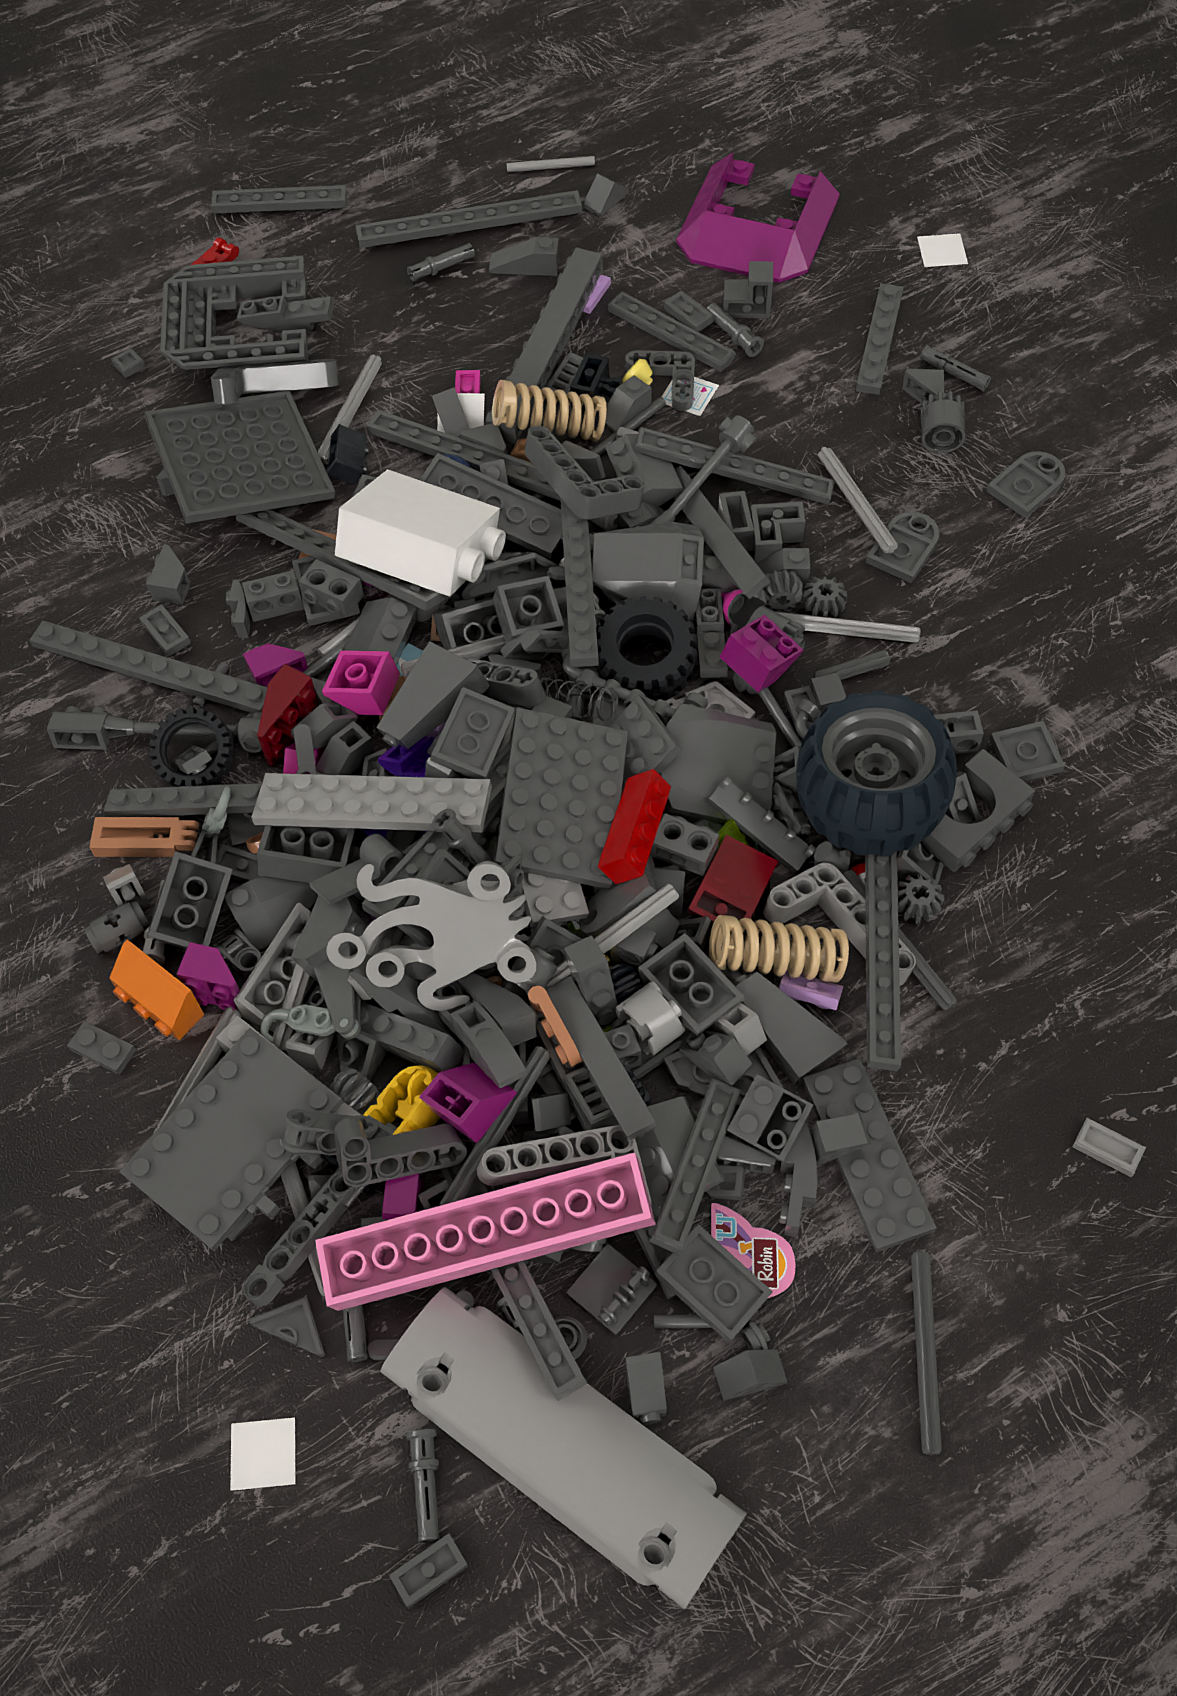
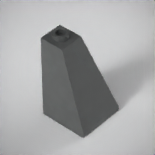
M429 641L376 728L382 733V740L395 748L401 745L409 749L448 719L462 687L482 694L490 685L476 664Z

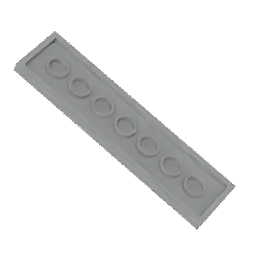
M265 773L251 818L254 825L435 831L432 828L433 819L441 811L450 808L456 813V818L460 823L467 825L471 832H482L492 785L490 779Z

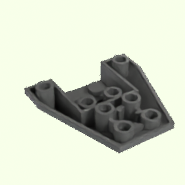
M677 522L595 533L592 552L593 585L625 600L632 598V601L639 600V596H647L648 600H653L654 597L662 598L665 604L668 601L676 604L677 611L683 610L688 615V621L693 622L702 587L704 537L698 526Z

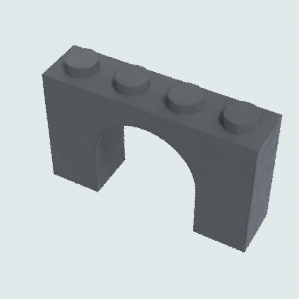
M984 749L964 765L962 772L966 773L971 789L987 803L991 815L979 823L965 824L957 822L945 814L935 830L920 841L924 848L953 872L957 871L961 866L967 867L970 865L981 848L983 850L989 848L1000 831L1002 833L1007 832L1013 825L1014 819L1019 814L1021 816L1026 815L1033 806L1031 801L1035 790Z

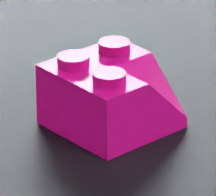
M340 651L322 693L324 696L357 714L383 715L400 672L389 652Z

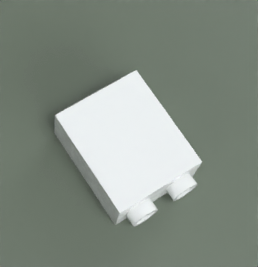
M387 469L339 508L335 556L451 596L466 580L475 582L478 579L484 562L487 559L495 561L499 558L505 544L506 533L503 530L497 529L500 508Z

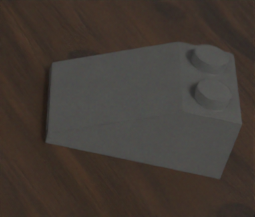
M686 933L638 967V977L643 983L642 985L645 986L649 982H655L667 1002L673 1000L680 1008L682 1015L678 1019L696 1035H699L745 1000L743 994Z

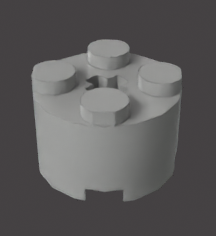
M649 982L615 1007L620 1023L626 1020L627 1025H631L640 1049L647 1055L651 1053L654 1056L685 1032L683 1024L678 1019L682 1015L680 1008L673 1000L667 1002L655 982Z

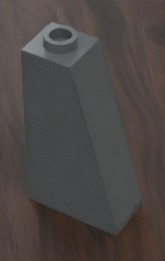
M756 972L750 977L744 974L732 983L745 997V1000L741 1003L758 1015L767 1041L763 1044L792 1084H795L828 1061L847 1045L841 1036L760 973Z

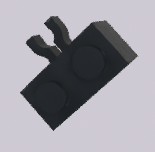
M585 353L571 383L570 392H576L578 396L588 394L591 398L594 396L602 397L605 394L611 398L616 388L621 385V379L610 378L609 357ZM583 404L582 407H581V410H582V411H585V405H584V404Z

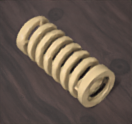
M506 380L498 382L492 405V421L495 426L505 423L506 427H513L517 413V399L521 394L522 400L517 420L520 430H525L528 425L530 400L534 396L535 402L532 408L530 427L541 426L543 402L546 398L547 405L543 418V427L552 432L556 417V403L559 400L560 406L555 425V431L558 436L565 434L568 425L569 437L576 438L581 425V438L583 440L589 439L597 442L600 439L604 430L607 411L604 397L594 396L591 398L588 394L578 396L576 392H568L566 394L563 390L559 389L553 392L551 388L547 387L540 390L536 385L527 387L524 383H518L514 386L511 381ZM572 402L573 407L569 417V404ZM584 404V405H585V411H584V415H583L582 423H581V415H582L581 407H582V405ZM599 411V423L597 430L595 431V416L596 412Z
M727 915L717 916L712 926L709 941V959L718 969L725 970L727 959V966L731 971H737L742 962L743 970L747 973L753 972L757 966L758 971L762 975L768 974L773 968L774 974L781 977L788 969V973L792 978L799 977L803 971L804 977L808 980L814 979L818 973L822 981L837 983L842 979L847 967L849 954L848 938L842 929L831 928V931H829L825 927L814 929L809 925L799 927L794 923L784 926L781 922L777 921L769 924L765 920L753 922L749 918H742L738 921L736 917ZM746 929L747 935L745 941H743V932ZM761 931L763 935H762L761 940H760V943H759V935H758V934H759V932ZM775 933H777V935H778V936H777V939H776V942L774 941V934H775ZM792 934L793 938L790 943L789 936ZM807 936V937H808V940H807L806 945H805V940H804V938ZM820 938L823 939L822 945H820ZM836 940L840 944V957H836ZM836 960H837V961H839V964H838V967H837L836 971H834V969H835V963H836Z

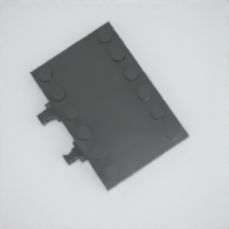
M249 1028L119 1172L215 1252L248 1212L253 1215L259 1209L271 1220L277 1215L280 1208L266 1195L270 1192L269 1188L292 1162L295 1163L298 1158H301L313 1169H316L323 1161L318 1153H293L281 1147L280 1138L286 1132L288 1125L286 1122L287 1113L294 1109H300L308 1112L334 1114L344 1102L341 1097Z

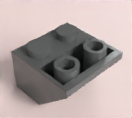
M757 1074L727 1131L784 1162L813 1104Z

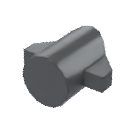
M828 841L823 842L814 852V865L830 863L843 874L845 871H848L851 852L848 850L841 851Z

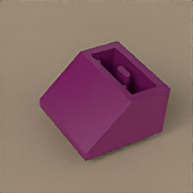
M763 615L731 634L720 658L759 693L776 682L801 655L804 649L766 615Z
M189 942L177 971L180 981L192 991L199 1005L206 1006L209 1003L218 1005L223 1010L227 1007L232 1008L233 1011L238 1010L234 999L240 989L218 948Z
M470 1063L439 1072L419 1098L437 1116L478 1143L517 1092L508 1085L499 1088L478 1065Z

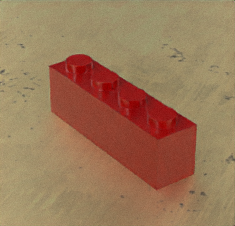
M654 769L627 779L597 867L615 884L643 876L671 789L667 781Z

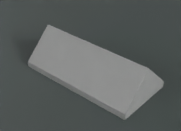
M301 903L296 904L234 999L241 1016L261 1026L264 1017L269 1012L275 1009H282L296 966V962L291 956L311 914ZM312 977L310 978L305 996L315 981ZM278 1021L271 1024L269 1027L270 1031H275Z

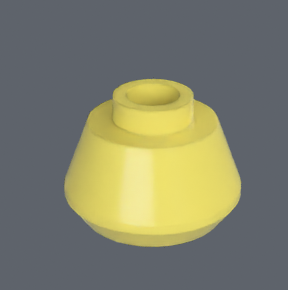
M645 359L636 361L624 375L622 382L624 383L635 375L644 383L650 385L653 381L650 377L653 372Z

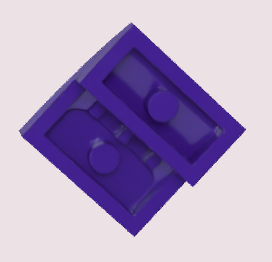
M426 735L409 749L398 745L397 748L391 747L378 758V764L397 777L425 778L426 762L431 757L427 750L434 741L433 737Z

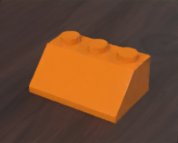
M129 940L123 943L109 977L115 986L113 993L124 1003L128 1000L135 1005L133 1007L134 1010L145 1020L149 1017L156 1022L154 1026L164 1036L168 1037L171 1034L180 1041L204 1016L195 996L187 986Z

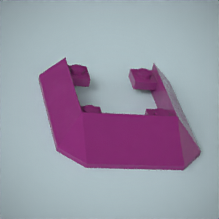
M734 152L713 164L676 239V243L689 261L747 276L749 273V261L773 262V282L777 283L808 273L840 196L839 192L820 171L817 177L797 173L791 187V195L808 200L798 222L778 218L774 226L734 217V207L719 204L728 182L748 186L754 173L755 164L733 159Z

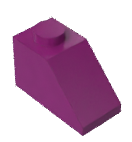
M268 643L243 654L254 682L268 687V683L284 664L302 673L308 669L303 652Z

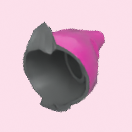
M763 588L750 599L741 589L721 594L723 615L731 626L730 635L746 626L753 613L760 606H765L767 600L766 592Z

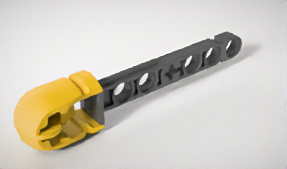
M423 1065L411 1066L400 1071L378 1096L377 1105H371L363 1114V1116L372 1118L378 1124L377 1132L372 1135L371 1139L434 1126L440 1117L419 1096L437 1076L438 1072ZM397 1116L403 1120L398 1128L391 1124ZM339 1167L265 1256L263 1265L259 1264L246 1279L243 1286V1293L246 1298L256 1306L269 1304L284 1287L282 1282L291 1278L316 1248L315 1240L324 1238L367 1185L359 1187L350 1186L348 1190L338 1192L339 1185L344 1181ZM323 1208L328 1210L325 1214L320 1213ZM312 1220L317 1224L316 1227L310 1223ZM310 1230V1235L305 1242L296 1243L297 1236L302 1231ZM288 1256L289 1259L286 1266L276 1270L275 1263L280 1257ZM266 1282L267 1287L265 1291L259 1296H253L255 1287L259 1283Z

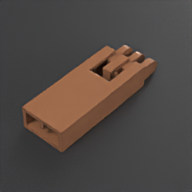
M95 817L89 848L94 857H173L175 851L194 850L199 823L193 820H180L179 817ZM154 834H159L158 838H153ZM162 834H170V836L163 837Z

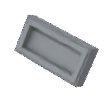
M1086 1118L1072 1146L1130 1177L1134 1175L1146 1147L1089 1118Z

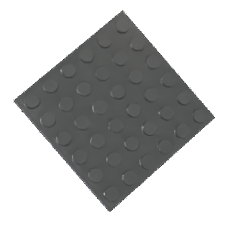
M290 391L242 397L230 404L208 402L145 412V420L186 524L335 498L333 485Z

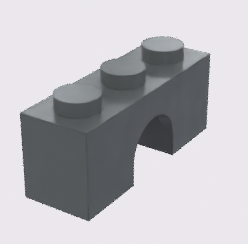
M592 935L565 947L564 951L569 969L578 983L576 986L598 1024L602 1026L611 1023L618 1018L615 1008L618 1004L608 962Z

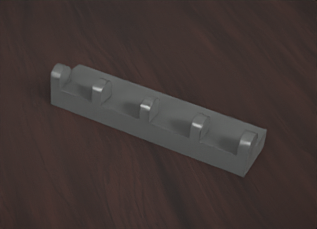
M728 775L724 777L707 798L706 802L793 873L797 872L805 860L815 852L816 847L812 844H806L795 835L796 831L793 828L788 829L773 817L774 813L771 810L766 811L751 798L752 795L749 792L744 793L731 782V777Z

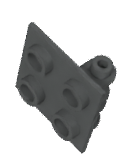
M607 1244L566 1294L612 1333L617 1335L658 1284L649 1277L650 1273L644 1267L640 1266L637 1268L617 1250Z

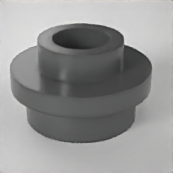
M752 1320L748 1321L746 1327L740 1330L750 1350H768L766 1343L770 1341V1338L761 1323L755 1324Z

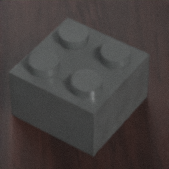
M549 576L497 586L493 602L506 644L518 635L533 630L562 631L564 622Z

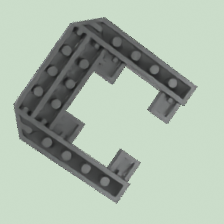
M304 256L196 264L184 267L163 283L161 355L184 370L309 360L306 329L282 331V341L236 344L235 335L215 336L216 310L237 309V299L284 295L287 302L307 300L308 287Z

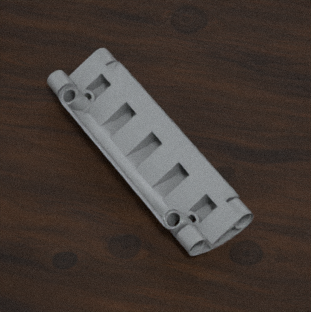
M446 1287L442 1288L419 1313L382 1365L381 1373L404 1391L408 1390V1394L411 1395L412 1404L419 1412L635 1581L647 1586L657 1584L660 1591L683 1609H686L747 1514L722 1494L715 1498L714 1494L717 1491V1486L708 1473L589 1384L557 1401L525 1337L487 1308L478 1306L469 1309L468 1303ZM439 1363L447 1366L449 1369L447 1374L437 1368ZM660 1532L671 1539L669 1545L658 1538Z

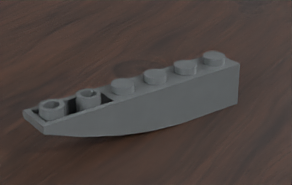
M316 985L305 1005L327 1008L320 985ZM361 1001V1031L378 1038L386 1052L415 1064L430 1067L438 1073L457 1067L465 1050L449 1034L394 1013H388L383 1009Z

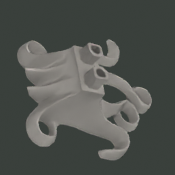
M491 861L478 863L470 871L467 880L454 883L453 885L440 884L422 878H405L385 885L374 886L371 881L374 866L372 864L365 865L357 877V887L364 898L373 902H381L399 896L414 895L420 898L419 904L398 908L376 918L369 924L362 936H356L348 932L338 933L330 939L326 949L329 960L335 966L342 969H352L358 967L364 961L371 943L384 930L402 924L424 927L433 935V946L417 948L395 945L387 947L374 954L368 960L366 974L374 985L378 987H391L397 985L402 980L407 963L418 961L432 966L436 971L421 981L417 988L418 999L424 1007L437 1011L449 1010L463 1005L470 1000V997L463 994L439 997L433 995L436 989L456 981L487 964L496 962L500 974L506 980L514 983L526 982L536 972L534 955L525 943L515 937L519 931L528 926L531 916L509 917L510 914L524 903L526 896L520 895L504 899L511 887L509 876L500 865ZM486 874H494L500 881H484L482 877ZM343 942H352L357 946L358 950L352 956H343L339 952V946ZM514 956H520L524 958L526 964L524 968L513 971L508 967L507 962ZM384 961H392L396 964L397 971L392 975H383L379 972V965Z

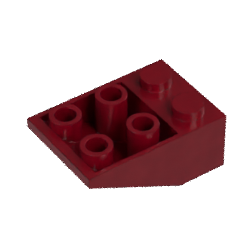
M286 664L281 667L268 683L257 733L266 762L271 767L285 756V748L294 741L290 734L291 729L319 706L312 678Z
M726 835L687 913L697 918L707 916L711 919L712 926L719 915L733 916L738 921L742 918L750 919L778 861Z

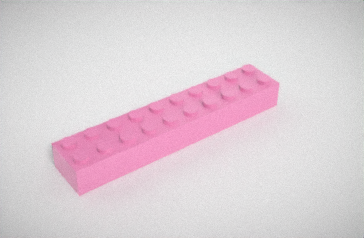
M635 1153L317 1239L315 1242L326 1304L328 1307L340 1311L656 1225L640 1160Z

